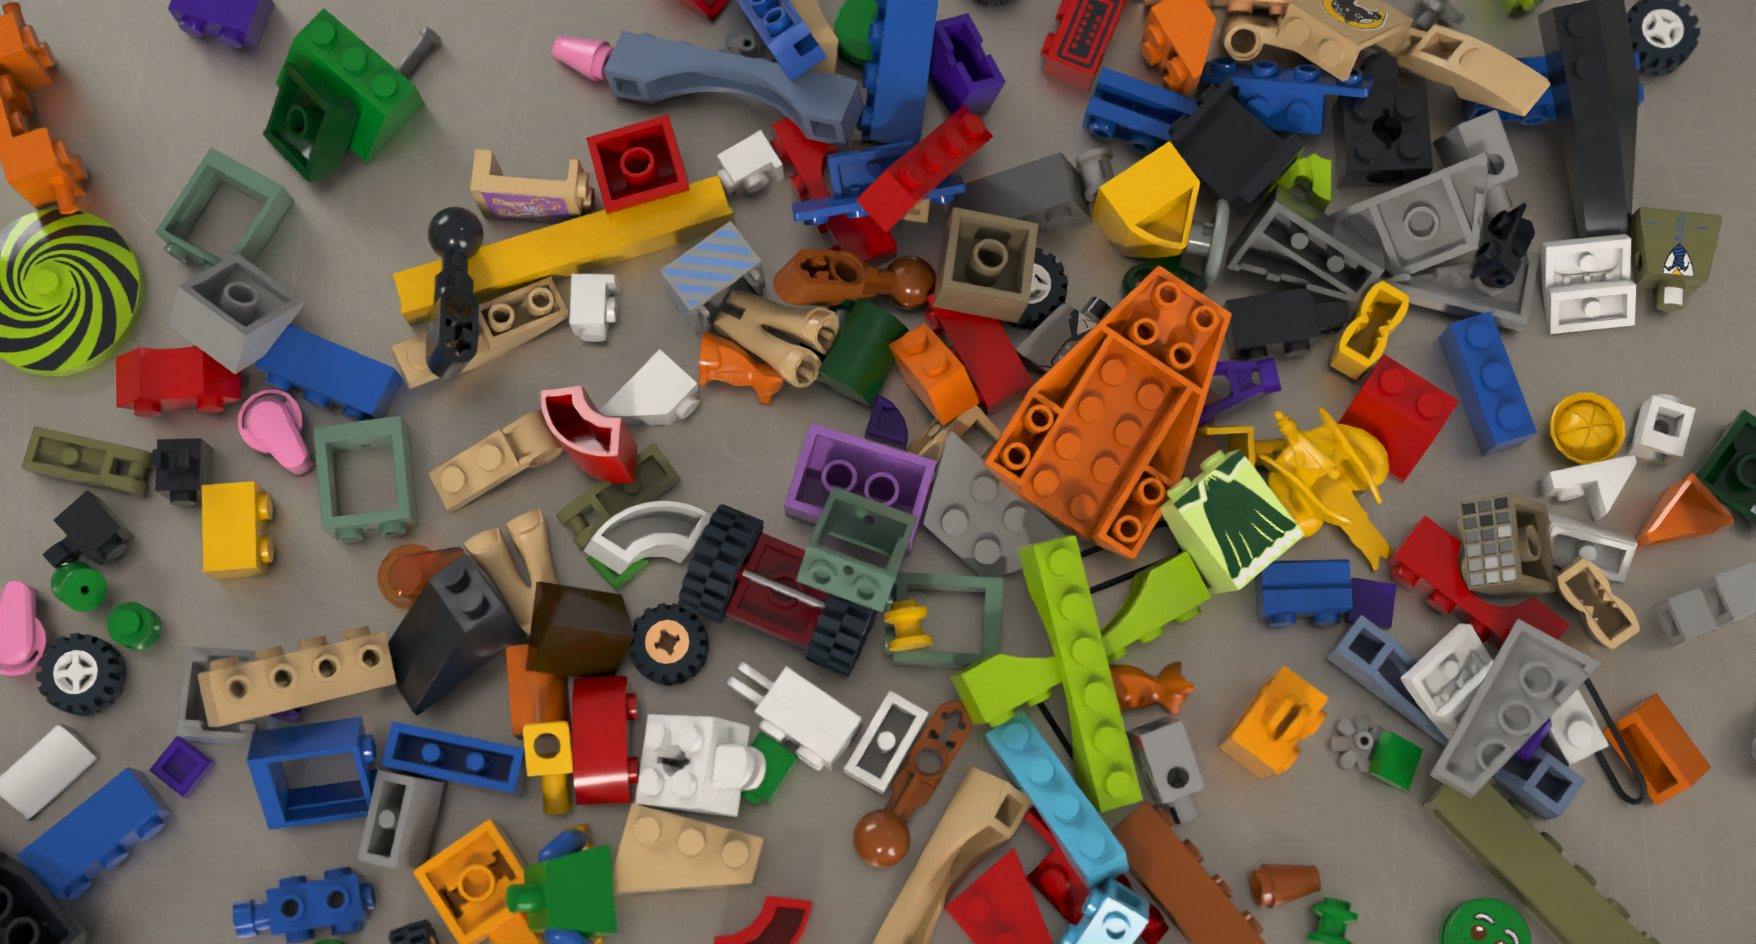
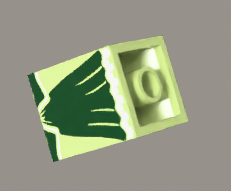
M1240 449L1227 454L1219 450L1199 465L1203 472L1191 481L1186 477L1166 492L1170 499L1159 507L1182 551L1189 552L1210 595L1240 590L1305 535Z

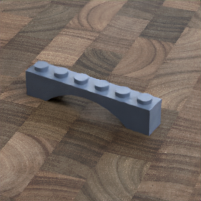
M623 30L604 68L613 96L653 104L669 97L693 92L718 91L741 94L760 100L781 111L798 126L807 139L842 147L848 146L864 107L859 81L852 80L847 76L829 75L808 69L791 81L780 64L773 63L768 59H754L736 55L723 49L712 50L694 46L686 41L675 42L656 38L648 33L638 34Z
M1360 615L1350 623L1325 658L1446 747L1449 740L1428 718L1400 679L1417 661L1398 641ZM1538 747L1528 761L1514 754L1492 777L1497 786L1544 821L1560 817L1586 781L1551 754Z

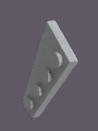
M1517 619L1430 776L1472 798L1601 663Z

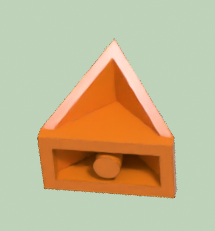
M1691 472L1662 491L1635 536V540L1638 543L1636 549L1717 533L1735 523L1732 514Z

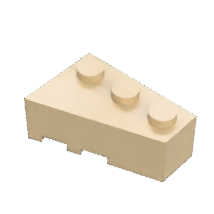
M632 803L612 872L614 895L753 886L758 875L766 840L762 837Z

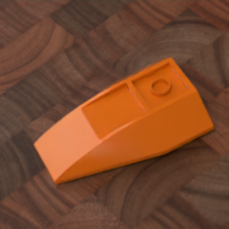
M1157 266L1028 390L983 464L1010 492L1076 535L1131 561L1134 560L1162 515L1159 507L1170 499L1166 492L1181 481L1232 313L1161 266Z

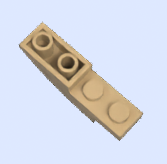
M1436 24L1428 32L1409 28L1398 55L1394 57L1397 60L1400 72L1452 86L1461 99L1523 117L1526 116L1550 86L1547 78L1505 52L1476 38Z
M551 277L479 305L477 353L460 374L479 367L521 346L569 316V312ZM427 332L391 346V354L408 389L439 378L429 370L426 364Z

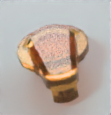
M417 544L401 545L390 551L382 560L378 571V586L383 596L393 605L409 610L429 579L464 553L468 557L469 555L459 546L458 548L452 547L431 551L427 547ZM389 595L409 599L411 602L409 604L397 602Z

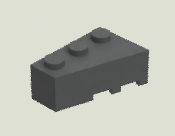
M1061 152L965 183V193L956 194L957 199L942 203L946 221L952 208L957 207L1038 223V233L1092 221L1088 201L1084 197L1085 190L1081 174Z
M1277 183L1228 249L1226 268L1238 272L1240 269L1262 274L1266 276V279L1276 282L1280 280L1306 286V290L1359 304L1385 271L1384 251Z

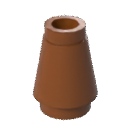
M1261 864L1259 869L1250 872V890L1254 902L1257 906L1266 905L1269 909L1276 908L1311 893L1319 892L1321 889L1320 874L1315 865Z

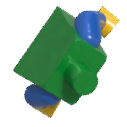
M588 823L564 829L563 832L539 851L537 863L525 866V883L511 884L506 889L505 901L508 910L512 913L527 912L530 931L544 933L549 944H602V938L592 937L617 933L609 845L594 847L593 844H588L585 836V830L589 828Z

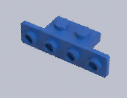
M1218 57L1204 64L1199 82L1221 85L1229 77L1235 82L1233 86H1239L1238 103L1269 129L1321 134L1324 129L1326 94L1367 97L1373 86L1374 76L1364 75L1361 70L1353 68L1348 80L1343 82L1327 71H1320V68L1315 65L1304 64L1298 65L1295 68L1278 67V64L1272 61H1257L1249 65L1237 64L1236 60L1232 58Z
M912 140L827 155L834 197L792 204L794 221H803L804 225L811 226L826 223L829 221V216L846 213L847 218H859L869 215L856 199L888 167L914 147ZM962 176L947 177L923 200L931 199L932 203H946L957 199L956 194L966 192Z

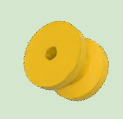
M915 599L890 604L891 611L883 614L884 622L894 625L896 638L888 643L889 651H906L933 644L932 635L923 633L920 620L928 615L926 606H918Z

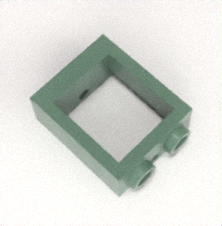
M212 147L155 232L167 244L164 251L184 263H187L189 258L202 264L200 268L202 272L223 260L187 241L185 237L222 181L264 203L262 209L231 255L233 256L238 253L252 264L294 201L280 184Z
M401 416L313 427L322 530L332 538L336 537L338 542H354L362 540L364 533L380 531L381 536H398L407 533L406 528L419 526L410 429ZM392 445L398 508L338 516L332 453Z
M833 486L807 546L796 581L883 613L918 517ZM870 515L874 518V520L869 521L865 518V516ZM828 534L891 557L887 569L879 568L823 547Z
M898 572L897 584H893L887 600L886 610L891 611L890 604L907 600V588L984 592L981 654L918 650L889 651L888 643L896 638L895 629L885 628L884 654L893 655L892 666L961 670L987 655L999 654L1001 651L1004 578Z

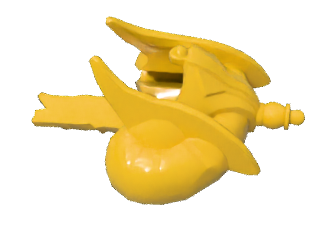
M1324 408L1319 409L1322 426L1315 427L1307 432L1297 428L1296 422L1289 418V414L1285 416L1283 411H1276L1274 413V417L1278 420L1276 426L1279 425L1280 432L1286 436L1289 445L1278 455L1275 461L1263 454L1257 455L1259 461L1269 470L1267 478L1268 487L1305 535L1302 538H1308L1317 533L1324 521L1338 525L1346 532L1352 543L1361 549L1371 563L1372 569L1377 570L1380 556L1387 560L1389 555L1394 553V550L1368 520V513L1362 509L1352 490H1370L1378 504L1383 502L1378 486L1385 481L1390 470L1388 454L1384 446L1375 436L1362 428L1336 423Z

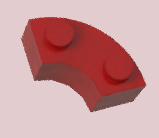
M196 345L175 349L138 347L116 357V407L134 409V415L156 417L161 415L163 410L197 409L201 413H218L224 410V404L241 400V372L232 373Z
M583 386L541 390V407L544 419L570 460L579 469L603 481L635 483L638 445L621 418L600 415Z
M627 676L574 678L572 692V761L576 805L631 802L632 784H638L640 771L639 757H632L631 720H638L637 693H629Z
M767 895L761 913L749 927L734 935L715 936L714 944H799L809 925L814 902Z

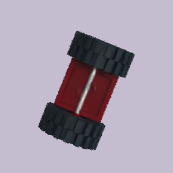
M719 505L716 512H713L710 517L709 524H706L702 537L694 549L693 558L690 559L688 564V571L681 584L683 587L679 592V607L717 623H722L724 618L730 617L806 649L807 661L848 677L861 654V650L866 643L868 634L879 611L796 581L806 552L805 550L762 533L764 529L763 520L727 505Z

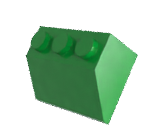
M325 8L294 37L276 81V85L279 88L286 63H295L331 94L347 95L357 110V122L347 147L367 164L425 106L422 97L413 83Z

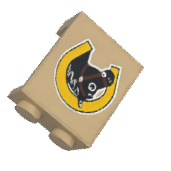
M1294 0L1289 4L1276 39L1344 82L1348 80L1360 50L1366 47H1370L1377 53L1381 52L1393 57L1397 56L1413 19L1382 0Z

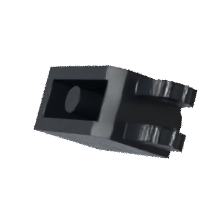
M1303 288L1226 300L1223 308L1232 313L1225 334L1229 360L1259 361L1269 358L1268 355L1283 352L1285 357H1298L1311 352L1310 348H1314L1320 337L1338 334L1343 329L1344 324L1348 322L1350 310H1348L1345 303L1340 301L1315 304L1313 295Z

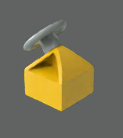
M1170 141L1099 187L1091 216L1120 256L1162 258L1180 255L1183 252L1190 255L1203 256V282L1211 284L1215 281L1226 241L1230 205L1226 199L1218 200L1215 204L1210 223L1192 220L1200 181Z

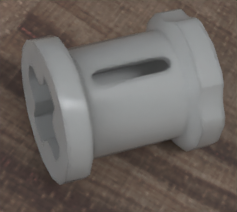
M1110 148L1092 149L1075 158L1076 167L1082 169L1087 188L1084 191V197L1087 201L1095 202L1099 187L1114 178L1110 162L1113 158V153Z

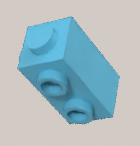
M1109 877L1101 891L1096 888L1091 891L1082 908V913L1085 915L1077 926L1070 924L1066 928L1059 944H1133L1149 921V900Z

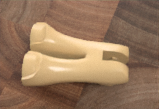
M733 289L726 302L743 315L740 319H737L727 313L719 312L712 324L713 328L725 338L736 342L741 347L759 356L791 385L797 388H805L812 384L817 378L818 371L822 365L820 358L810 349L786 342L770 334L768 331L773 329L827 356L840 332V323L836 313L825 308H793L750 292Z
M542 509L524 513L505 524V528L532 584L530 588L523 582L499 527L481 532L463 543L468 554L488 575L501 594L509 611L526 633L523 636L528 642L530 639L536 582L560 585L549 551L547 526Z

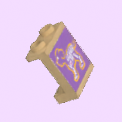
M475 149L470 191L484 218L558 224L585 216L586 212H593L595 189L590 187L589 173L584 172L579 158H570L568 178L565 181L504 176L492 150Z

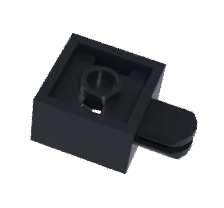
M1373 53L1367 56L1359 67V70L1364 75L1374 76L1373 86L1368 96L1353 97L1339 95L1332 107L1338 188L1402 186L1429 175L1433 169L1427 88H1400L1397 60L1387 53Z

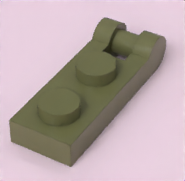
M34 426L21 468L28 472L143 497L147 483L143 482L147 468H152V453L138 448ZM119 460L129 462L126 477L115 475Z
M653 443L637 454L635 483H613L601 480L562 508L556 517L563 527H570L576 536L574 542L581 551H584L595 533L613 516L632 506L652 502L681 481V479L656 444ZM593 507L600 518L589 525L583 515Z

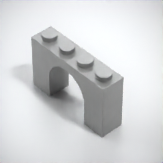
M1756 560L1714 575L1698 583V588L1654 605V609L1671 647L1756 615Z

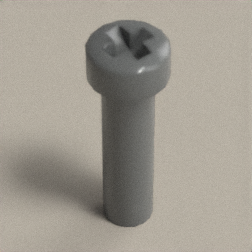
M426 26L419 32L421 37L396 69L406 78L431 45L436 46L440 41L439 35Z

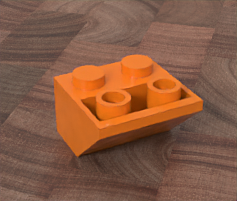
M1164 0L1151 7L1140 44L1141 52L1147 63L1151 66L1156 65L1162 75L1161 82L1163 88L1192 99L1202 74L1216 23V18L1205 0Z

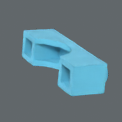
M1023 710L1016 713L1012 719L998 725L985 734L992 755L1014 786L1019 788L1036 808L1058 842L1066 859L1090 893L1094 888L1101 889L1109 877L1116 879L1130 869L1124 848Z

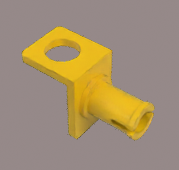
M1254 426L1197 427L1195 434L1200 435L1227 434L1228 453L1240 449L1254 468L1255 466H1264L1257 458L1258 454H1263L1275 461L1279 454H1273V451L1284 450L1288 446L1284 438L1254 440Z
M567 721L525 724L523 727L527 776H541L543 813L556 815L571 811L567 773H573L569 723ZM552 733L560 740V751L539 754L534 746L535 739L540 734Z

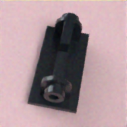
M1522 203L1509 212L1506 210L1501 211L1489 223L1488 230L1490 233L1487 240L1475 254L1477 261L1470 275L1472 280L1484 273L1497 288H1505L1515 281L1522 264L1520 259L1526 255L1535 235L1533 223L1528 219L1522 218L1527 204Z

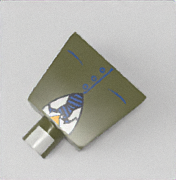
M1639 207L1632 215L1631 264L1634 283L1639 287L1657 288V309L1662 311L1682 310L1684 308V291H1696L1707 282L1719 236L1722 215Z

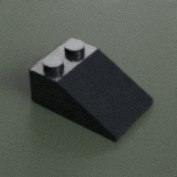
M465 553L429 579L388 642L397 683L395 685L416 716L526 634L490 583Z

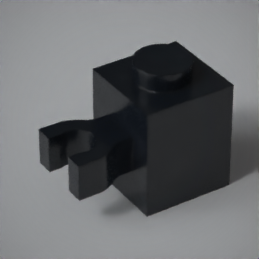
M202 438L157 439V449H152V467L156 469L155 491L170 500L172 505H196L197 499H202L201 485L212 484L213 447Z
M87 490L53 520L67 536L50 547L42 555L56 569L65 562L78 561L83 554L88 559L102 565L121 556L127 549V542L134 535L102 499Z

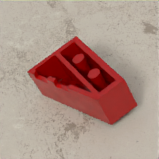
M1015 848L1011 849L944 907V911L972 944H1053Z

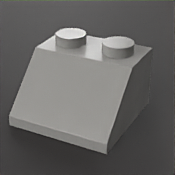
M236 253L178 285L168 325L232 373L236 374L266 355L301 310L304 301Z

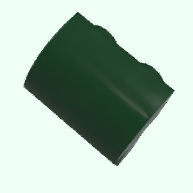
M858 298L857 301L845 299L841 304L833 307L821 306L820 308L836 313L840 323V332L827 356L800 343L799 346L813 351L822 362L815 380L830 385L838 394L872 406L895 363L889 344L909 332L908 328L883 308L862 298Z

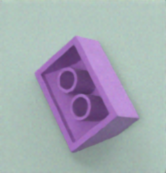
M810 423L784 503L786 517L817 525L834 486L917 516L915 527L905 551L911 554L937 461ZM870 515L865 516V518L869 521L874 520V518Z

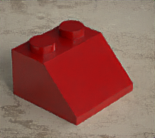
M668 114L586 138L607 214L690 191L679 145Z
M1383 354L1337 423L1362 428L1375 436L1382 443L1388 454L1390 469L1388 475L1403 483L1434 441L1459 401Z

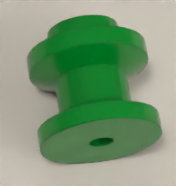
M74 560L63 563L55 570L51 578V590L54 596L76 611H90L99 606L106 596L107 584L103 575L81 561Z
M125 602L115 607L110 613L107 620V630L110 637L118 644L132 650L141 651L152 647L159 640L162 633V622L156 612L142 604Z
M1324 897L1323 905L1313 904L1312 911L1320 917L1318 931L1307 933L1306 940L1316 944H1353L1345 938L1347 924L1357 922L1359 914L1350 911L1351 903Z

